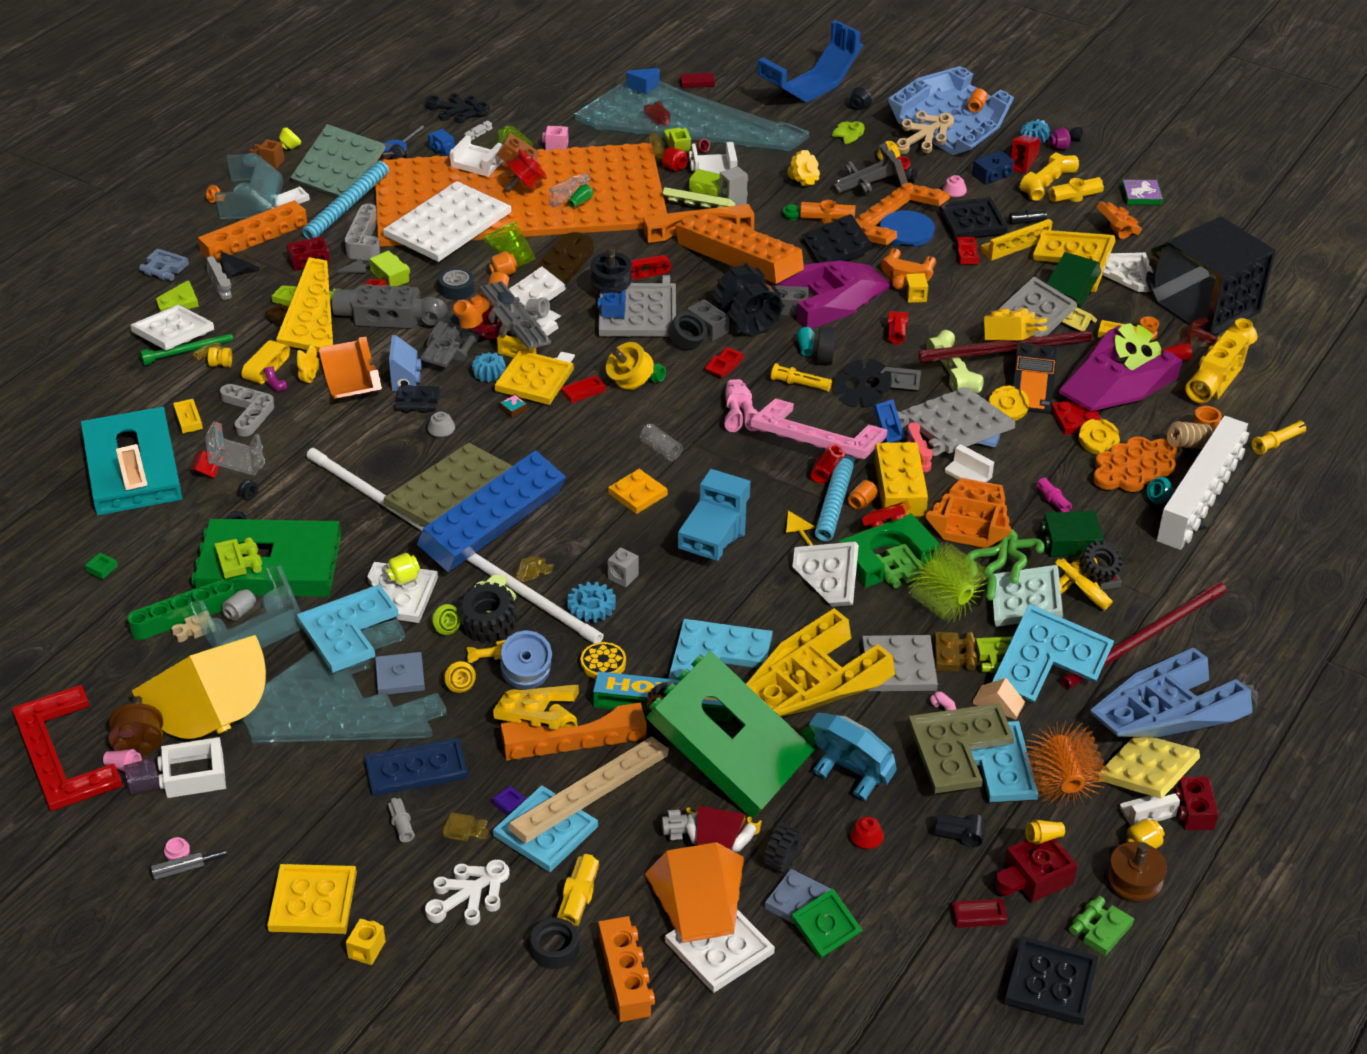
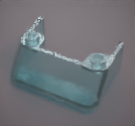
M255 153L227 155L231 180H251V183L238 184L234 192L215 193L220 219L249 218L275 208L283 185L282 174Z
M281 565L266 568L275 589L267 592L263 597V606L266 613L227 630L222 620L210 617L203 600L190 602L203 635L214 648L256 635L262 649L301 630L302 627L297 620V614L301 613Z

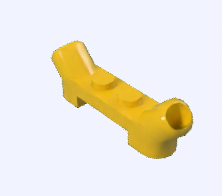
M1054 153L1049 157V163L1037 174L1029 172L1023 177L1020 183V191L1027 193L1030 200L1040 201L1044 197L1045 187H1048L1050 183L1058 179L1063 173H1075L1078 170V157Z

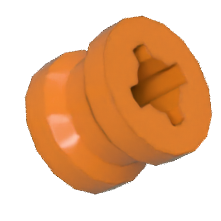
M1153 317L1141 318L1139 324L1153 334L1151 340L1157 337L1159 321Z

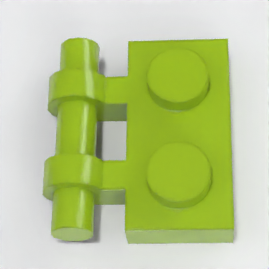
M246 538L242 544H238L237 539L215 543L225 579L247 574L246 567L253 568L255 573L262 570V560L257 555L258 548L252 538Z
M1013 637L976 638L979 661H989V663H981V672L997 673L1001 664L998 660H1003Z

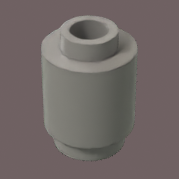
M247 589L239 590L222 604L223 614L228 619L235 621L240 619L254 607L256 603L255 596Z

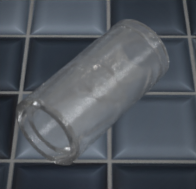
M648 424L641 431L640 440L667 460L674 461L681 455L682 444L654 424Z

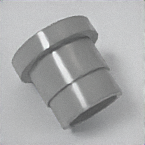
M544 297L529 299L526 303V310L528 313L546 317L550 310L549 300Z

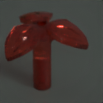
M1200 317L1193 321L1186 334V344L1191 346L1192 336L1197 335L1215 345L1217 337L1199 328L1208 321L1206 318Z

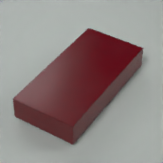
M713 73L680 74L682 88L715 86Z
M1003 899L952 902V912L956 928L1007 925V915Z

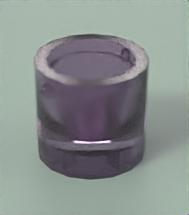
M153 758L124 765L131 796L160 788Z

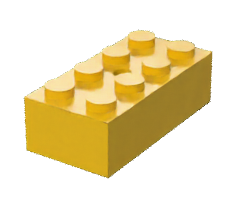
M876 443L874 462L882 508L908 500L911 508L906 512L907 515L912 513L914 516H926L928 494L918 443Z

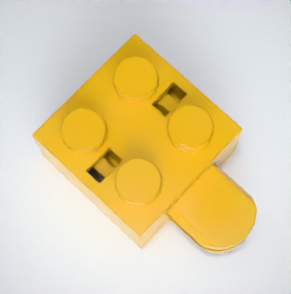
M1000 308L998 311H991L990 315L984 317L985 340H1024L1035 335V331L1047 330V325H1035V323L1047 322V317H1035V312H1028L1027 308H1019L1016 311H1009V308Z

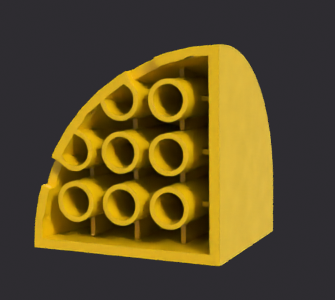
M256 635L191 655L133 689L134 697H142V704L153 706L162 713L164 720L161 729L168 734L185 739L202 737L214 731L221 734L231 729L230 724L248 715L257 706L262 697L266 671L260 644Z

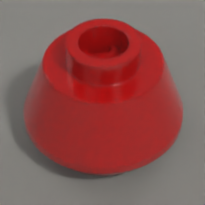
M863 817L852 827L850 838L858 847L872 849L878 847L883 842L884 833L876 819Z

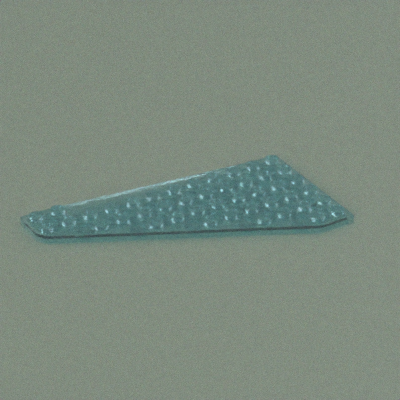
M624 81L575 113L576 120L598 130L607 129L633 132L634 134L664 136V130L681 127V129L687 128L693 140L706 138L710 143L733 142L736 145H745L746 147L754 146L791 151L807 140L810 134L809 131L782 121L776 123L687 93L661 81L657 87L647 94L627 88L626 81Z

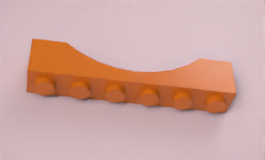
M749 204L644 216V235L648 243L666 241L677 235L675 224L685 218L696 215L699 211H706L714 216L754 230V212Z
M641 703L617 706L612 712L601 719L576 727L550 729L546 726H533L531 722L522 720L520 723H501L506 760L644 740L646 739V720Z

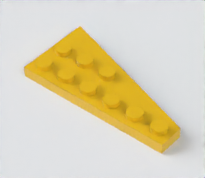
M308 258L276 338L277 342L308 350L309 344H313L316 352H319L321 347L333 345L327 261Z

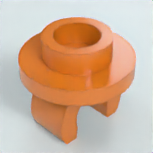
M210 185L207 188L206 197L210 203H216L218 200L224 201L226 193H221L216 185Z

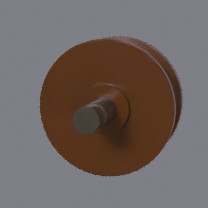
M1145 842L1124 843L1118 846L1112 853L1107 873L1108 883L1115 893L1127 900L1138 902L1151 900L1162 890L1163 879L1167 871L1166 860L1156 848Z

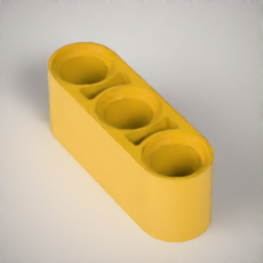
M269 340L244 365L242 377L259 384L265 383L267 379L264 368L274 366L276 372L288 359L290 347Z

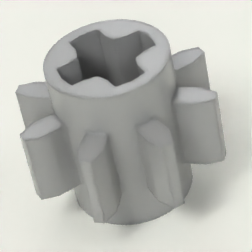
M668 810V816L662 817L663 835H669L671 840H682V834L688 833L686 830L687 815H681L680 810Z

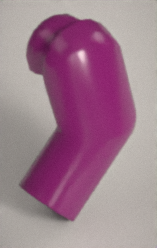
M274 366L264 368L267 383L276 392L287 389L285 380H277Z

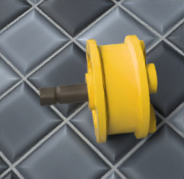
M628 342L618 347L613 346L610 349L611 354L606 363V372L622 389L635 390L644 384L653 373V359L648 353L644 352V349L638 343Z

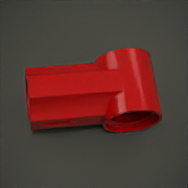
M889 311L888 340L895 345H900L901 342L905 341L908 312Z
M836 443L830 444L823 454L816 458L811 472V478L815 482L826 483L829 480L830 474L845 456L841 446Z

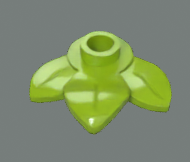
M857 121L853 123L842 122L837 125L838 128L832 132L831 136L843 137L844 144L846 145L863 135L865 127L863 123Z

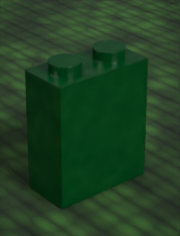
M1064 252L1047 285L1075 301L1078 308H1082L1102 272L1099 262Z
M1096 511L1046 512L1044 521L1040 522V532L1044 534V547L1048 549L1050 557L1080 556L1092 542L1094 544L1096 541H1099L1101 544L1104 541Z

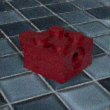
M1056 838L1038 845L1030 843L1026 839L1007 848L1004 861L1005 869L997 873L996 889L1005 896L1023 890L1031 902H1035L1074 884L1078 864Z

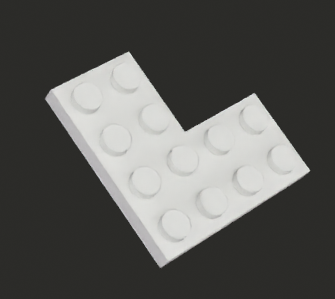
M540 267L509 290L515 297H519V302H522L526 310V303L529 299L544 297L550 301L566 290L564 283L545 268ZM528 313L531 318L535 317L537 319L536 322L540 324L541 329L547 336L558 329L557 322L548 315L540 317L537 314Z

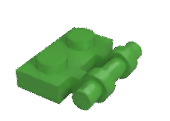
M906 544L887 549L886 557L882 558L880 554H876L885 565L884 579L888 584H892L894 588H898L901 585L900 578L909 583L918 580L917 578H920L918 576L922 575V573L918 572L923 571V569H920L923 568V565Z
M1097 896L1095 900L1088 902L1082 914H1078L1073 919V924L1069 931L1073 935H1078L1080 931L1086 934L1083 943L1106 956L1133 925L1134 918L1113 905L1108 911L1102 909L1105 899ZM1093 917L1098 920L1095 925L1089 922Z

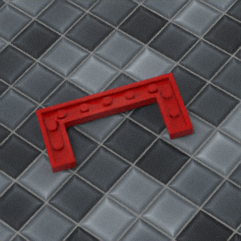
M82 685L12 708L50 811L123 786L115 764L66 780L44 721L89 707Z

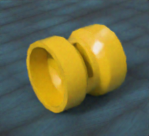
M210 347L208 352L209 366L217 367L222 365L223 367H231V348H223L221 350L217 347Z

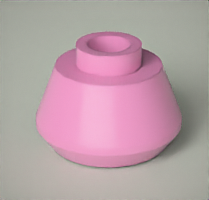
M957 175L949 177L942 189L949 192L950 198H960L967 192L964 180Z

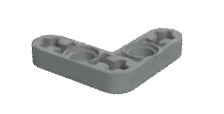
M234 384L224 385L220 389L223 402L246 408L235 422L236 433L239 436L245 437L253 434L275 407L273 396L264 392Z

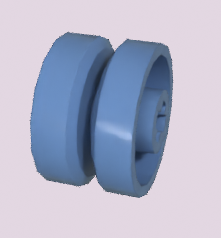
M520 631L509 636L502 646L500 661L501 673L506 682L517 689L523 690L533 689L543 684L550 672L552 658L550 644L545 637L533 631Z

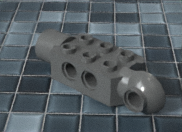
M366 284L360 285L355 290L335 289L333 293V314L335 316H350L356 326L413 328L419 323L435 325L448 316L447 306L442 300L435 297L420 299V291L417 287Z

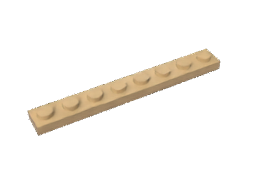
M648 738L509 823V830L524 843H528L668 756L669 749L655 738Z

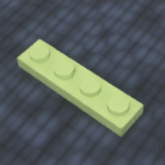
M664 187L663 195L668 198V201L678 203L679 200L691 206L697 203L701 204V207L711 209V206L717 208L735 206V203L727 198Z

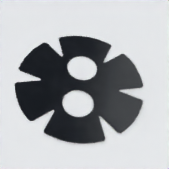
M862 359L856 360L843 367L849 375L837 374L834 381L835 394L846 392L839 400L849 406L856 407L860 398H862L863 406L872 405L883 398L877 390L889 391L892 384L891 372L879 374L886 367L880 361L869 359L864 368ZM870 377H877L879 384L874 388H869L866 386V380ZM858 378L860 380L858 387L850 389L846 386L848 379Z

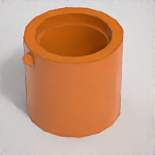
M1202 406L1194 411L1193 423L1207 424L1213 429V432L1221 422V412L1214 407Z

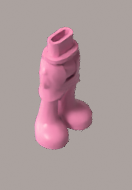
M740 379L729 380L726 386L725 399L730 412L724 420L725 428L729 432H736L741 429L743 415L740 408H743L746 428L749 431H757V428L751 427V419L758 414V411L752 406L750 390Z

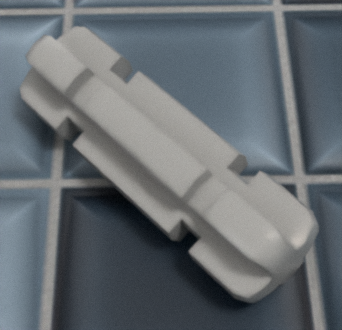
M485 121L465 132L464 137L468 135L472 141L492 130V123Z

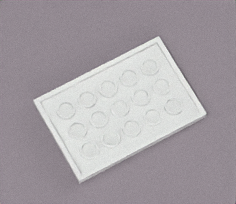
M456 181L384 228V236L439 262L511 213V206Z

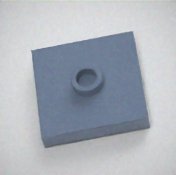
M421 652L376 657L379 695L425 690Z

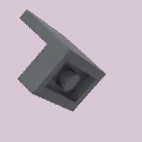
M885 367L881 371V373L891 372L892 384L890 388L919 391L921 370Z

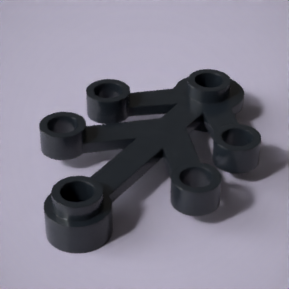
M452 93L449 95L450 103L440 102L439 97L436 95H430L426 98V105L430 110H437L438 107L450 109L439 112V119L441 121H447L450 115L456 114L455 121L457 123H464L467 117L473 115L483 117L490 112V107L486 102H478L472 95L466 96L464 102L459 97V94Z

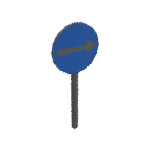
M420 126L402 141L390 140L385 142L386 149L384 151H389L395 144H399L406 151L407 145L405 142L420 132L424 126Z

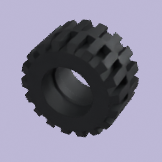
M485 582L483 585H480V583L475 584L476 587L468 588V592H464L461 595L462 599H459L458 602L462 629L468 637L472 636L474 641L480 639L482 643H486V641L491 643L495 642V639L498 638L501 640L505 634L509 635L511 629H514L516 626L517 614L512 593L510 590L507 591V587L504 585L499 587V583L495 582L493 584H490V582ZM490 610L494 611V612L489 613V614H481V613H483V612H485V611H490Z

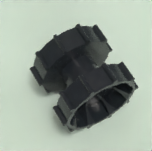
M747 263L735 268L730 267V270L721 279H717L718 284L715 293L712 294L718 303L716 307L731 317L733 321L732 326L738 333L743 332L750 337L762 332L767 333L769 328L777 321H780L779 317L782 308L785 307L780 297V291L774 285L771 287L766 284L765 274L758 267L755 269Z

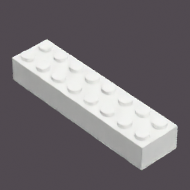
M1228 416L1223 417L1165 506L1157 538L1158 542L1179 550L1183 548L1185 543H1190L1193 530L1197 531L1200 526L1201 519L1199 518L1204 519L1209 509L1208 506H1213L1216 494L1219 495L1221 493L1223 484L1228 482L1231 471H1235L1238 459L1241 460L1243 458L1245 448L1242 447L1249 436V433L1246 432L1248 423Z

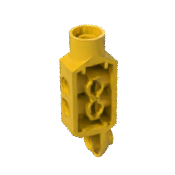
M1244 318L1237 319L1235 323L1226 329L1222 336L1217 338L1215 345L1209 348L1207 355L1201 358L1199 362L1200 369L1197 370L1186 384V393L1190 399L1197 403H1206L1212 397L1219 399L1238 375L1245 362L1248 347L1256 342L1258 338L1257 332L1250 320Z

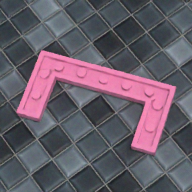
M776 398L751 419V427H755L759 431L776 433L779 437H790L797 442L814 444L818 448H827L830 444L836 443L842 447L845 454L852 455L856 459H865L876 448V443H881L887 436L886 429L872 425L866 426L853 439L786 420L784 418L793 411L794 404Z

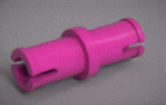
M1042 478L1038 481L1041 486L1037 483L1036 488L1046 496V500L1050 504L1053 503L1060 512H1069L1070 509L1067 506L1072 509V504L1064 498L1061 490L1055 488L1047 478Z

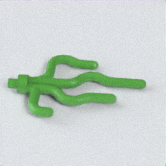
M1011 529V534L1000 540V544L997 546L976 549L966 555L965 561L967 560L968 565H970L969 563H972L976 558L998 554V559L989 564L984 570V578L988 581L986 592L988 600L995 598L997 579L993 572L1005 564L1007 552L1012 558L1018 560L1013 565L1010 576L1011 583L1016 584L1019 581L1020 571L1027 563L1026 555L1016 549L1036 547V552L1041 554L1044 552V543L1041 540H1018L1017 533Z

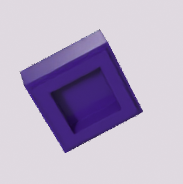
M509 786L495 796L492 802L495 807L509 816L527 798Z

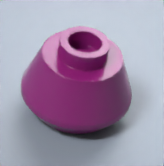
M1064 127L1053 131L1049 136V144L1055 149L1065 151L1070 145L1069 131Z

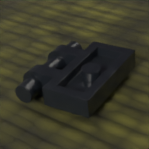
M399 385L395 409L403 410V412L421 410L423 413L436 411L440 394L439 386Z

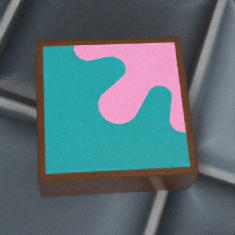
M516 394L499 402L500 408L511 417L528 409V404Z

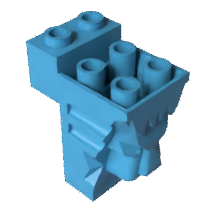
M710 469L700 484V501L678 532V548L718 561L723 555V548L727 547V544L738 537H744L746 502L750 498V481Z

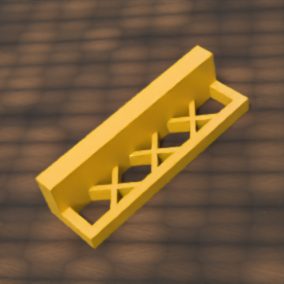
M1047 219L991 239L990 243L981 245V252L992 261L1037 245L1042 231L1051 230L1052 221Z

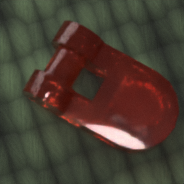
M661 101L654 102L653 105L643 106L644 113L656 124L665 125L670 122V112L663 107Z

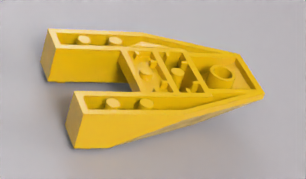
M834 608L781 642L746 685L782 717L809 711L878 687L895 675L893 656L877 644L844 667L839 666L827 654L850 640L851 633L849 620Z

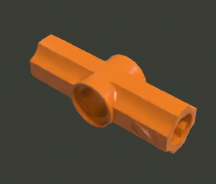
M824 200L821 203L802 202L800 217L820 219L822 223L827 224L849 214H852L855 218L856 205H840L832 200Z

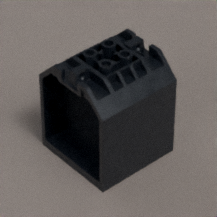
M1221 216L1152 248L1149 266L1154 269V274L1148 271L1145 280L1158 306L1206 338L1211 339L1226 331L1237 319H1249L1261 313L1276 250ZM1208 271L1216 276V279L1212 278L1209 275Z

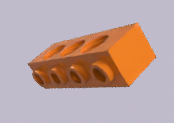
M629 916L599 921V940L619 1021L623 1022L650 1017L651 1005H655L653 989H648L647 987L649 974L647 967L642 968L641 962H644L642 947H637L636 941H638L636 926H631Z

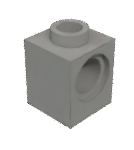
M620 547L608 559V579L627 587L639 575L638 555Z

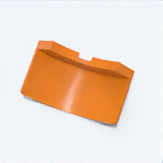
M366 337L358 338L357 341L321 347L319 349L324 374L333 399L382 389L378 370H376L374 365L370 366L369 364L372 362V357Z

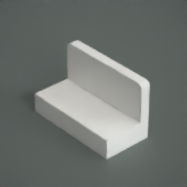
M960 444L955 448L954 461L945 468V473L958 480L966 478L987 482L992 478L994 462Z
M1176 794L1164 796L1162 799L1146 796L1121 803L1120 810L1131 826L1143 818L1154 819L1158 822L1176 817L1180 800Z

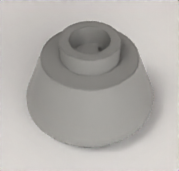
M437 412L431 416L427 429L434 437L445 438L454 432L455 423L449 414Z

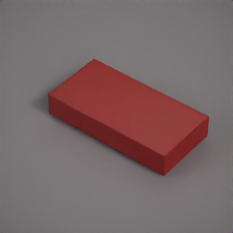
M597 375L561 387V390L570 403H574L605 392L606 385Z

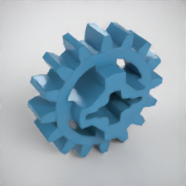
M587 582L586 586L578 584V589L572 588V594H568V610L571 611V615H576L579 620L585 618V622H588L589 619H593L594 623H596L597 618H600L604 621L605 615L611 616L612 610H615L616 596L613 594L612 589L607 590L606 584L599 586L598 582L594 585Z

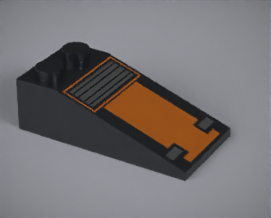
M1018 343L1013 386L1015 389L1023 390L1028 396L1029 408L1027 412L1051 414L1057 347Z

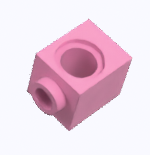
M547 126L546 132H543V143H546V150L555 148L567 149L569 142L568 127Z

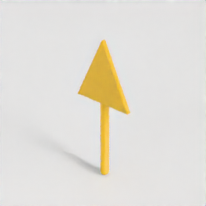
M788 511L786 533L799 531L808 546H814L803 530L815 529V526Z

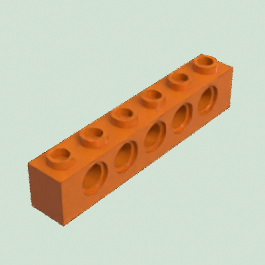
M293 200L198 237L200 253L206 258L214 256L217 261L221 259V251L232 255L306 226V210Z

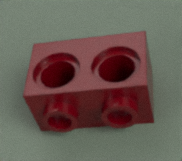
M322 236L286 244L288 260L294 271L303 270L309 257L325 260L327 264L330 263L329 248Z
M1182 777L1178 782V786L1174 787V794L1180 800L1178 817L1179 820H1183L1185 830H1214L1218 818V810L1209 777Z

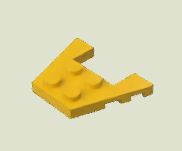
M578 685L509 690L504 693L493 709L494 719L520 723L521 719L531 721L533 726H541V723L549 724L550 729H558L563 721L562 712H544L550 701H575L579 694Z

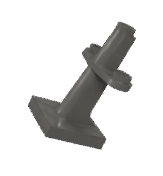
M885 142L879 145L883 156L879 163L858 171L851 161L847 162L845 168L849 175L837 180L834 187L838 194L861 186L864 193H870L872 188L869 183L892 176L901 187L904 183H908L901 160L896 159L895 153L892 149H888Z

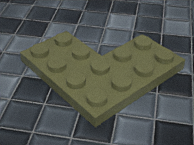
M1000 703L909 716L908 720L934 793L981 787L982 778L971 750L1010 745L1014 742L1013 733Z

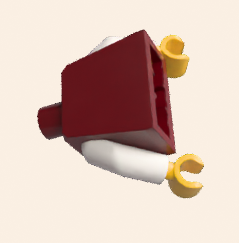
M698 806L697 812H690V808H687L688 822L686 823V830L694 845L698 846L717 842L734 852H739L754 835L760 832L762 821L759 820L758 823H752V817H748L746 823L745 814Z

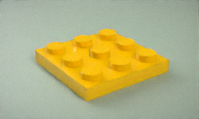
M519 350L496 382L495 391L509 395L516 394L524 399L550 405L574 370V365L570 362Z
M280 864L268 921L269 932L346 934L357 874L356 866Z

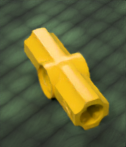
M1100 177L1088 180L1073 178L1068 184L1049 188V196L1052 203L1064 200L1079 202L1084 196L1103 192L1104 186Z
M584 854L578 857L572 876L567 878L564 886L563 901L557 918L568 920L575 926H579L585 905L589 904L592 898L594 880L599 869V860H596L593 855Z

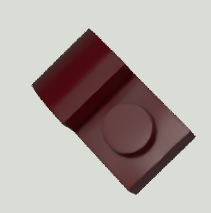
M493 305L482 314L483 322L476 327L470 328V331H477V335H480V337L498 338L502 322L498 317H496L494 323H491L488 319L492 308H494Z

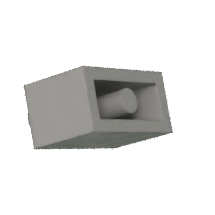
M738 166L720 172L719 197L732 200L735 206L747 204L748 174Z

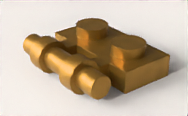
M936 632V670L959 672L960 665H966L970 671L976 668L975 664L978 661L977 654L975 653L977 645L974 634L967 632L964 639H959L958 633ZM959 650L966 651V653L959 654Z

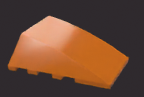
M960 478L950 489V493L945 494L942 497V501L940 503L937 502L933 510L926 514V519L940 536L947 541L988 548L1011 534L1003 485Z
M717 842L668 850L645 873L648 883H651L656 897H659L664 911L668 913L670 921L683 943L735 933L737 903L740 895L742 867L744 865L743 856Z

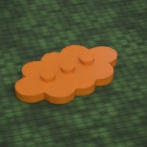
M1132 437L1127 440L1126 444H1115L1112 446L1111 451H1105L1097 455L1095 462L1097 469L1095 470L1093 481L1096 486L1106 490L1120 487L1129 492L1140 491L1143 489L1144 484L1149 485L1154 478L1169 476L1174 472L1176 465L1174 458L1177 447L1171 446L1167 439H1157L1151 442L1144 437Z

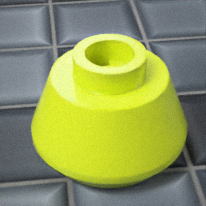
M287 127L282 129L279 139L286 150L288 148L292 150L301 145V140Z

